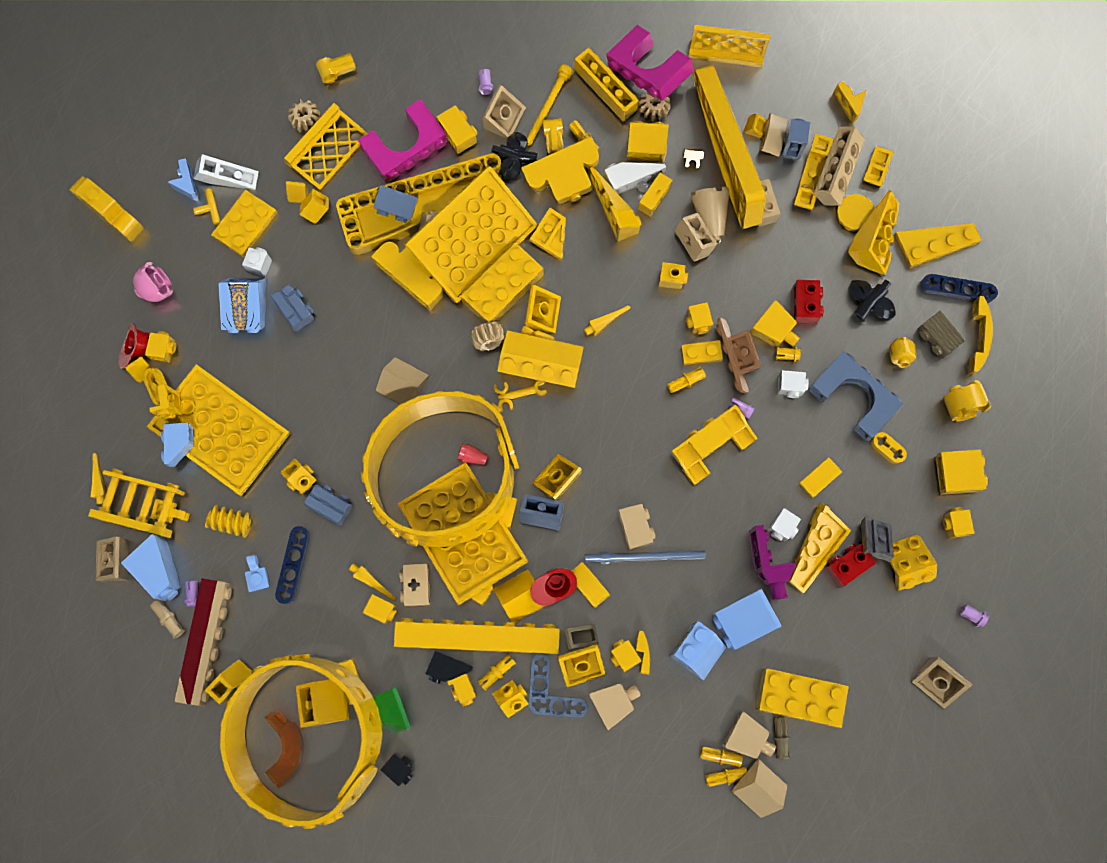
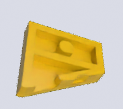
M549 208L529 241L561 260L563 257L566 217Z

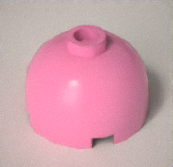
M147 262L136 271L133 277L134 291L138 297L149 302L162 301L173 293V290L170 291L168 287L172 284L161 268H154L151 266L153 263Z

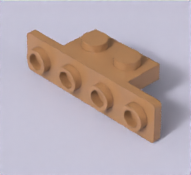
M719 318L717 319V331L724 340L722 346L730 359L728 365L736 378L734 380L735 387L741 393H749L744 374L762 368L751 333L747 330L731 336L727 321Z

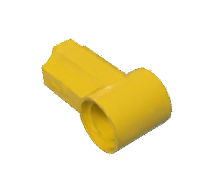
M351 53L334 59L322 58L316 63L323 83H331L339 75L356 70Z
M562 118L543 120L547 154L551 155L563 149Z

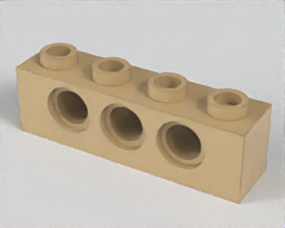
M839 127L814 192L823 205L841 206L865 141L856 127Z

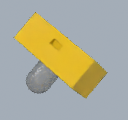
M660 172L651 185L645 181H640L637 184V190L644 194L639 202L638 210L651 217L670 190L673 180Z

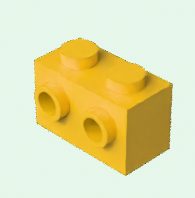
M456 105L436 116L437 122L446 132L447 139L457 154L477 143L476 135L478 133L475 127L468 124L466 114L463 110L459 111Z

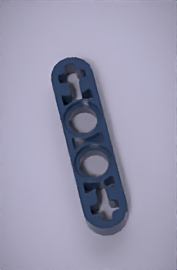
M936 274L926 275L920 283L921 289L926 293L975 301L979 296H984L987 303H989L998 295V289L993 284ZM928 280H931V283L936 285L929 287V284L926 282H928ZM945 283H952L954 291H947ZM964 286H971L973 294H966ZM987 289L991 293L989 297H987V293H983Z
M302 526L293 528L289 536L275 592L276 600L282 604H290L296 596L310 539L309 531ZM300 530H302V533L305 535V537L301 538L299 541V544L303 545L302 548L298 546H292L293 543L297 544L298 538L295 537V534L300 533ZM293 550H299L300 558L297 561L290 559V553ZM292 569L295 571L296 576L293 580L288 581L285 578V573L287 570ZM283 582L293 584V588L288 586L287 593L290 594V597H287L285 601L280 596L281 592L286 590V586H282Z

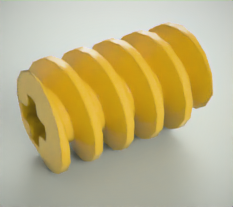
M215 504L207 515L205 528L211 526L212 530L219 529L220 532L226 530L228 534L234 532L235 536L242 534L243 538H246L250 532L251 519H249V512H246L241 517V510H238L236 515H234L233 508H230L229 512L226 513L225 506L218 511V505Z

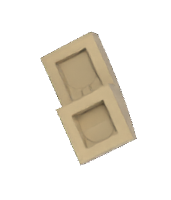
M769 113L763 130L765 136L760 151L779 157L785 138L787 119Z

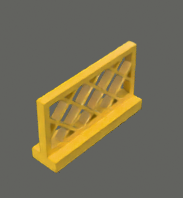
M694 25L688 57L762 67L771 34Z
M333 103L284 157L285 164L293 168L321 191L360 147L358 141L350 140V132L358 131L363 136L368 133L344 114L339 106ZM341 117L347 122V128L336 129L335 122ZM336 132H348V141L337 142ZM326 133H334L335 142H324L323 136ZM337 145H349V152L338 155ZM322 146L323 156H311V149ZM324 146H335L336 155H325ZM337 158L335 168L326 169L325 159ZM323 159L324 169H312V160ZM301 160H309L310 170H301L297 165ZM324 172L325 179L320 184L313 180V173Z

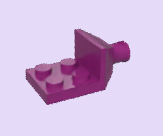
M764 525L754 526L749 530L756 575L765 585L769 584L772 600L788 598L786 582L791 578L795 562L770 566L772 553L771 550L767 549L766 542H769L767 529L764 530Z

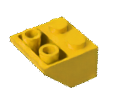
M643 121L630 122L627 160L664 162L669 124L662 122L650 124Z
M331 679L296 686L301 728L349 720L346 693Z

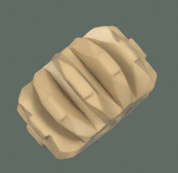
M648 92L647 94L643 93L642 100L639 101V107H641L639 112L644 114V119L650 117L651 122H653L657 118L660 122L662 117H667L668 111L671 108L669 104L670 98L666 97L661 101L657 97L653 98Z
M300 99V104L293 103L294 108H289L288 112L290 115L288 120L291 122L294 129L297 128L301 133L304 129L308 132L309 128L319 120L321 114L317 110L318 108L315 103L311 104L309 100L303 103V100Z
M496 322L481 323L480 326L474 327V330L471 332L473 345L480 351L495 349L501 346L505 340L501 324Z

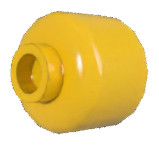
M899 337L890 344V360L893 364L905 368L916 360L915 343L909 340V338Z

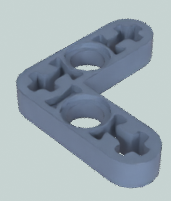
M544 654L536 655L531 665L530 711L538 715L578 718L585 716L588 712V704L583 699L548 696L550 660ZM539 657H543V660L547 662V666H543L542 672H547V676H534V671L538 672L539 670L538 665H535V661H539ZM535 679H544L546 684L544 689L537 690L534 688L533 683ZM536 699H540L541 703H547L546 699H551L549 705L550 712H545L546 707H541L540 711H535L536 708L532 707V702L534 703ZM556 700L564 703L565 707L562 712L557 713L553 710L552 705ZM567 700L572 701L570 705L576 706L577 702H581V705L585 706V710H582L581 714H577L576 710L570 709L571 714H566L568 708Z

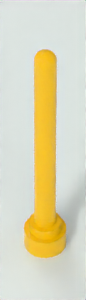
M561 64L557 70L558 78L527 136V146L532 145L564 81L571 78L574 71L568 65Z

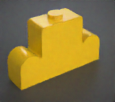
M591 136L522 167V171L530 188L535 192H542L547 187V184H549L557 203L561 205L570 200L571 202L577 201L582 198L581 195L592 191V185L585 167L589 169L593 166L595 168L599 164L600 158Z
M81 176L69 189L76 198L130 242L144 229L133 216L126 212L111 196L89 178Z
M385 242L371 256L373 262L429 311L443 298L444 292L442 287L407 247L400 252L394 242Z

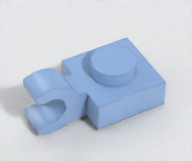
M257 555L246 557L250 571L245 572L249 592L269 588L270 583L266 567H259Z

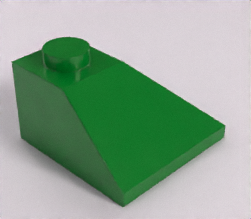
M397 688L373 697L379 710L382 728L395 734L411 728Z

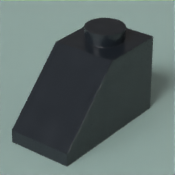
M435 651L425 674L430 676L428 680L440 684L441 681L447 682L473 671L474 667Z

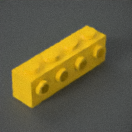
M589 47L574 59V70L623 122L637 111L639 102L637 97L626 88L624 83L613 74L612 70Z

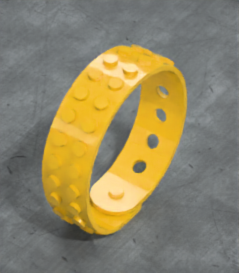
M437 391L432 394L416 396L414 399L398 405L381 420L375 432L371 434L367 449L364 451L361 479L367 489L364 491L365 497L371 503V506L375 507L372 511L396 538L401 536L406 539V543L416 547L418 545L447 547L475 539L499 521L512 498L514 488L513 465L515 469L520 467L508 430L503 421L504 417L500 414L501 410L494 403L490 404L484 397L477 394L472 395L462 391ZM457 411L481 415L498 426L496 432L500 443L497 446L501 457H504V474L497 495L482 513L467 523L440 531L414 530L396 523L387 516L379 496L378 474L384 454L401 431L424 417Z
M310 653L274 658L269 660L270 664L264 667L260 665L252 670V675L238 684L236 692L226 704V710L221 721L220 750L224 769L234 790L246 801L249 807L262 813L265 818L281 822L282 825L287 827L303 826V829L316 828L318 824H324L325 826L344 816L342 812L350 808L360 798L378 770L374 765L380 753L382 741V723L379 710L365 684L356 675L335 662L323 658L310 657ZM289 665L311 668L331 679L346 693L358 715L362 736L359 760L353 773L337 796V801L340 803L332 811H307L281 800L260 781L248 756L245 728L251 703L263 684L276 672Z

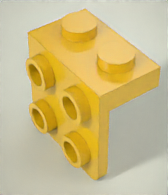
M913 535L893 542L894 558L889 563L896 573L895 586L898 591L910 589L917 584L927 583L936 578L937 562L919 535Z

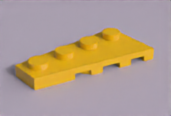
M974 223L899 231L894 234L909 268L982 241Z
M821 505L795 560V568L788 581L803 594L851 532L825 505Z

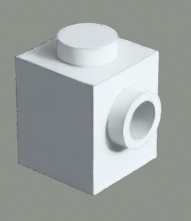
M249 247L242 266L248 273L266 278L272 260L266 250L256 247V249Z
M782 370L779 374L778 394L787 395L788 398H799V396H802L805 390H808L809 380L806 379V372Z
M783 508L768 531L772 533L771 536L780 542L782 540L787 541L789 538L793 539L799 530L796 527L801 519Z

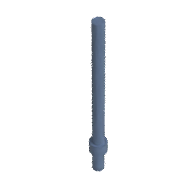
M607 551L600 552V554H585V562H601V564H609L610 561L706 558L705 551L609 553Z

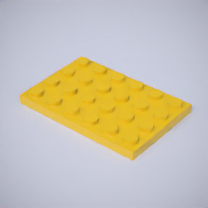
M487 166L404 245L454 303H458L461 300V295L515 242L519 245L538 224L492 167Z
M196 364L175 390L179 393L182 416L176 417L173 421H164V419L155 415L146 427L161 437V431H164V424L189 423L192 425L194 446L185 456L242 497L291 433Z
M465 462L399 502L398 506L412 529L440 531L469 522L482 513L490 505L491 501ZM502 518L492 528L468 542L447 547L423 546L458 605L528 563L527 558Z

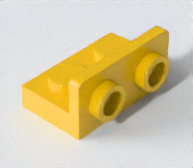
M166 384L157 386L158 393H156V399L160 405L150 407V413L164 419V421H173L176 417L182 416L179 393Z

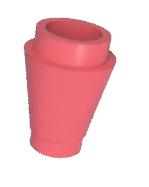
M467 443V445H461L457 459L462 460L461 462L485 465L488 454Z

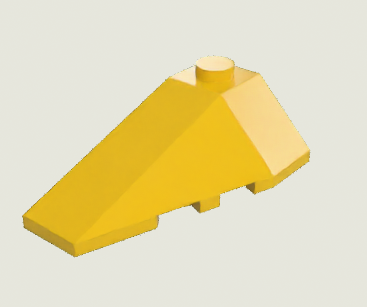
M593 166L590 167L589 177L617 241L619 242L639 234L640 226H642L639 216H635L630 206Z
M888 191L857 232L849 247V254L857 265L881 275H886L891 261L892 253L889 252L890 243H894L892 227L897 223L899 202L892 191Z

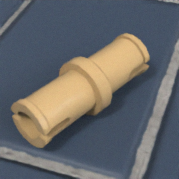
M156 600L150 605V608L160 619L159 623L167 628L174 639L184 633L185 630L175 619V614L167 609L162 600Z

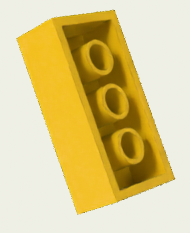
M515 242L461 295L462 303L484 324L487 322H497L531 289V285H535L544 276V268Z
M765 668L762 670L756 710L842 728L849 686Z

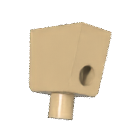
M621 683L588 694L607 730L634 710L630 701L641 696L636 685L624 690Z
M743 711L739 712L722 745L724 748L755 759L758 758L760 752L771 757L776 749L775 745L766 741L770 732Z

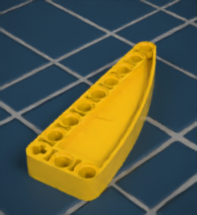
M713 65L694 69V80L710 139L725 185L729 188V197L742 229L762 224L765 207V191Z
M487 154L383 185L397 191L405 190L406 194L418 197L412 220H407L406 223L395 220L396 216L388 214V217L377 214V210L373 207L380 186L340 198L337 201L336 208L351 252L361 255L379 249L385 242H397L418 232L422 213L428 214L429 210L439 212L489 164H497L492 169L499 175L501 173L500 157L496 154ZM474 168L479 170L476 173L470 172ZM454 174L461 175L459 178H452ZM437 179L442 180L439 184L433 183ZM417 185H424L422 189L415 188ZM363 201H369L367 205H361ZM349 224H356L352 229L347 228ZM355 241H361L360 245L352 246Z

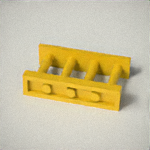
M112 469L111 472L103 470L102 474L111 477L102 507H99V510L90 509L88 516L97 520L171 538L173 531L166 529L167 525L165 522L174 495L184 496L185 492L179 490V486L172 483H167L164 486L125 476L123 471ZM119 480L130 482L120 512L117 515L110 514V507ZM137 485L146 486L148 489L139 516L135 520L129 519L130 515L128 513ZM156 489L166 491L157 522L155 521L154 525L148 524L147 516Z

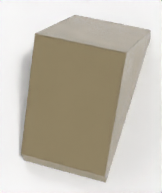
M595 624L564 629L568 650L599 644Z

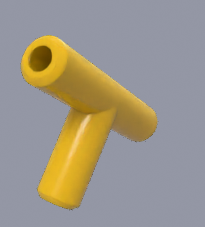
M211 188L205 189V195L208 204L193 208V212L195 215L210 212L213 225H219L220 218Z

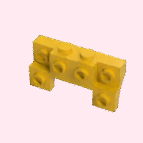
M736 405L718 418L714 419L712 417L704 423V428L700 431L698 429L688 434L689 439L671 451V454L683 468L682 471L694 486L710 475V471L702 460L732 439L742 451L758 439Z

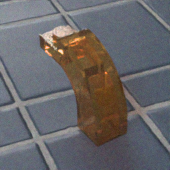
M274 711L264 718L279 735L282 742V752L278 761L265 774L279 789L287 784L298 771L303 759L304 743L297 724L290 722L286 725L287 720L280 712L276 713Z

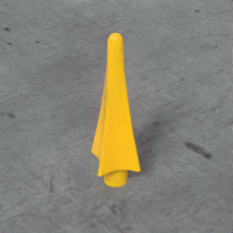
M627 305L615 312L590 320L588 327L583 329L586 336L591 333L596 336L613 320L628 311L630 306Z
M93 453L91 498H95L96 506H102L107 490L100 471L97 454Z
M354 563L351 565L349 570L354 573V578L378 590L392 601L396 600V597L386 590L362 565L361 567Z

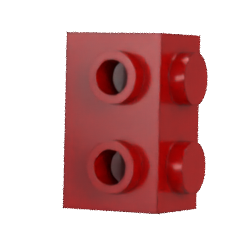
M796 280L793 285L794 319L797 323H817L823 317L824 307L821 305L823 287H820V280Z
M853 543L845 549L846 554L841 557L836 555L828 561L830 565L826 569L840 588L876 564L870 553L863 554L862 543L857 546Z

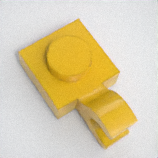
M155 499L150 516L151 519L158 520L164 500ZM172 502L166 523L172 524L173 518L188 521L190 513L176 510L177 504Z

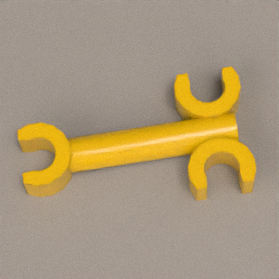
M538 380L534 386L508 392L507 382H504L505 388L502 391H499L495 384L493 388L494 392L498 395V407L501 412H503V404H508L510 410H513V403L510 399L535 393L539 396L546 395V390L540 391L538 389V386L543 385L544 381Z

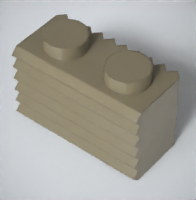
M941 310L918 328L920 336L924 340H928L932 345L934 353L938 356L941 355L942 358L966 341Z

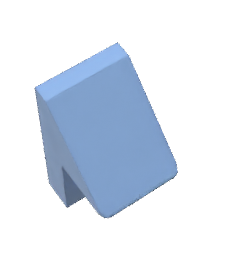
M186 158L178 160L179 168H177V172L180 178L168 181V183L174 190L194 201H198L199 197L191 166Z

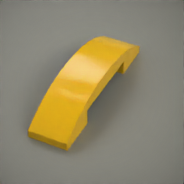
M815 133L797 190L795 206L813 210L816 200L814 192L830 152L833 138Z
M979 296L973 302L972 320L980 321L978 352L969 357L968 376H973L981 369L991 349L993 322L984 296Z

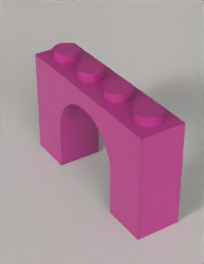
M636 25L606 54L608 66L612 71L619 72L626 80L634 82L638 88L648 91L653 98L657 97L663 101L694 71L692 60L677 50L662 65L656 68L643 69L638 67L636 64L639 59L654 45L651 33Z
M421 99L405 109L408 120L419 133L418 140L411 149L403 152L390 150L384 145L374 130L358 140L361 150L385 182L396 179L401 172L411 169L416 162L426 159L431 152L441 149L448 142L446 132Z

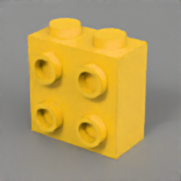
M981 450L941 452L935 456L940 495L974 493L986 490L988 478L986 474L984 475L985 457L982 455Z

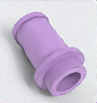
M481 69L478 71L480 80L479 91L483 95H488L493 90L490 70L484 69L483 74Z
M734 397L732 403L738 405L744 418L750 419L755 408L751 404L749 406ZM730 403L728 409H730L734 405Z
M198 581L185 582L186 600H184V603H186V607H195L198 596Z
M968 604L964 605L960 612L961 616L975 622L978 627H984L989 619L986 612L981 613Z

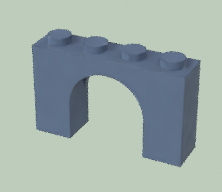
M842 352L808 390L824 402L843 383L851 382L862 386L869 395L870 407L866 415L853 429L866 441H869L903 403L898 395L893 392L890 393L885 388L882 381L874 379L867 368L859 366L852 355Z

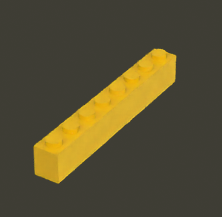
M401 618V622H395L394 647L559 654L560 629H556L554 624H544L543 628H535V624L523 623V627H515V623L503 622V626H494L495 622H482V625H474V621H462V624H454V620H442L440 624L433 623V619H421V623L413 622L412 618Z

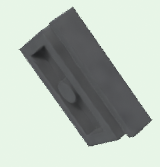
M864 517L861 521L863 554L870 553L873 557L890 562L894 558L891 525L874 519L870 521L867 517Z

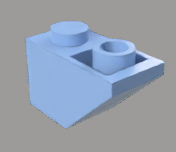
M189 423L163 425L164 431H161V440L164 443V450L161 452V458L168 467H175L194 446L193 426Z

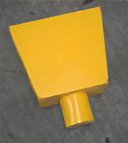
M776 300L750 332L774 347H779L783 341L794 347L800 339L799 336L792 332V329L797 324L796 320Z

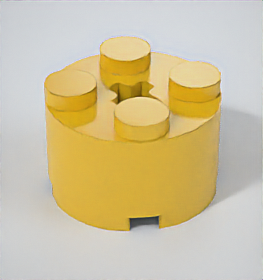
M979 380L972 381L964 387L956 385L949 389L950 393L943 396L952 421L968 420L976 417V413L980 410L984 413L991 408Z

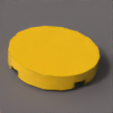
M848 195L843 198L841 206L837 207V220L846 230L858 232L875 207L870 199L863 195Z

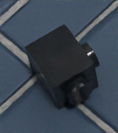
M396 752L380 770L399 787L402 783L406 786L414 777L411 773L415 769L412 767L414 763L405 755L401 757Z

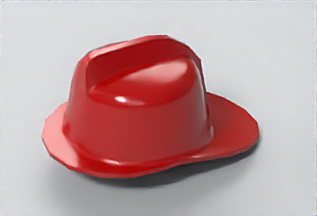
M134 323L130 324L126 339L119 354V367L122 369L129 365L132 358L142 357L146 352L150 333L138 330Z
M551 569L534 581L530 590L531 598L538 605H551L572 595L576 590L577 578L569 569Z

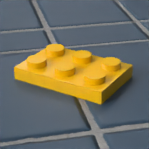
M245 190L211 235L244 257L248 248L254 245L278 212Z

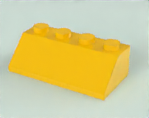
M507 330L497 371L575 388L584 346Z

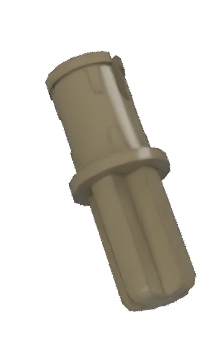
M778 716L775 717L776 737H773L776 740V759H789L788 740H790V737L788 736L787 718Z

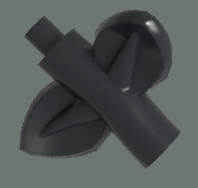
M515 132L511 134L507 139V146L503 144L500 147L492 146L491 153L498 154L500 158L504 159L501 162L500 169L504 182L518 176L521 172L522 164L528 165L537 160L538 153L525 151L528 141L522 133Z
M852 280L850 284L851 294L861 302L853 313L854 316L864 322L873 310V313L879 318L889 319L896 315L894 304L889 298L885 297L889 292L888 288L891 283L884 280L882 284H877L872 288L871 284L866 281Z

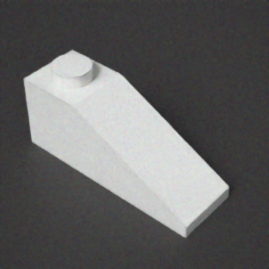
M202 154L196 162L193 179L213 185L255 190L259 171Z
M613 163L604 170V179L620 194L656 179L660 172L665 175L666 166L665 164Z

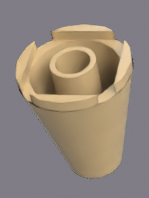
M715 187L696 190L695 193L691 192V199L696 213H699L714 239L720 241V237L724 236L729 188L722 187V191H718Z

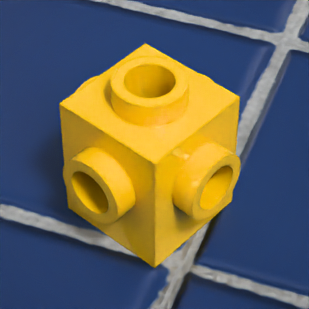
M295 458L280 472L288 480L285 484L293 492L297 489L303 494L316 481L311 475L314 471L306 463L302 466Z
M513 680L492 693L508 718L528 705L525 699L526 691L521 684L517 686Z

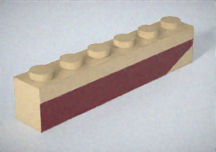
M201 578L174 702L204 706L205 702H208L210 695L205 689L214 677L213 663L217 660L219 654L217 644L223 635V628L221 626L222 621L227 616L226 602L230 599L232 593L229 583Z

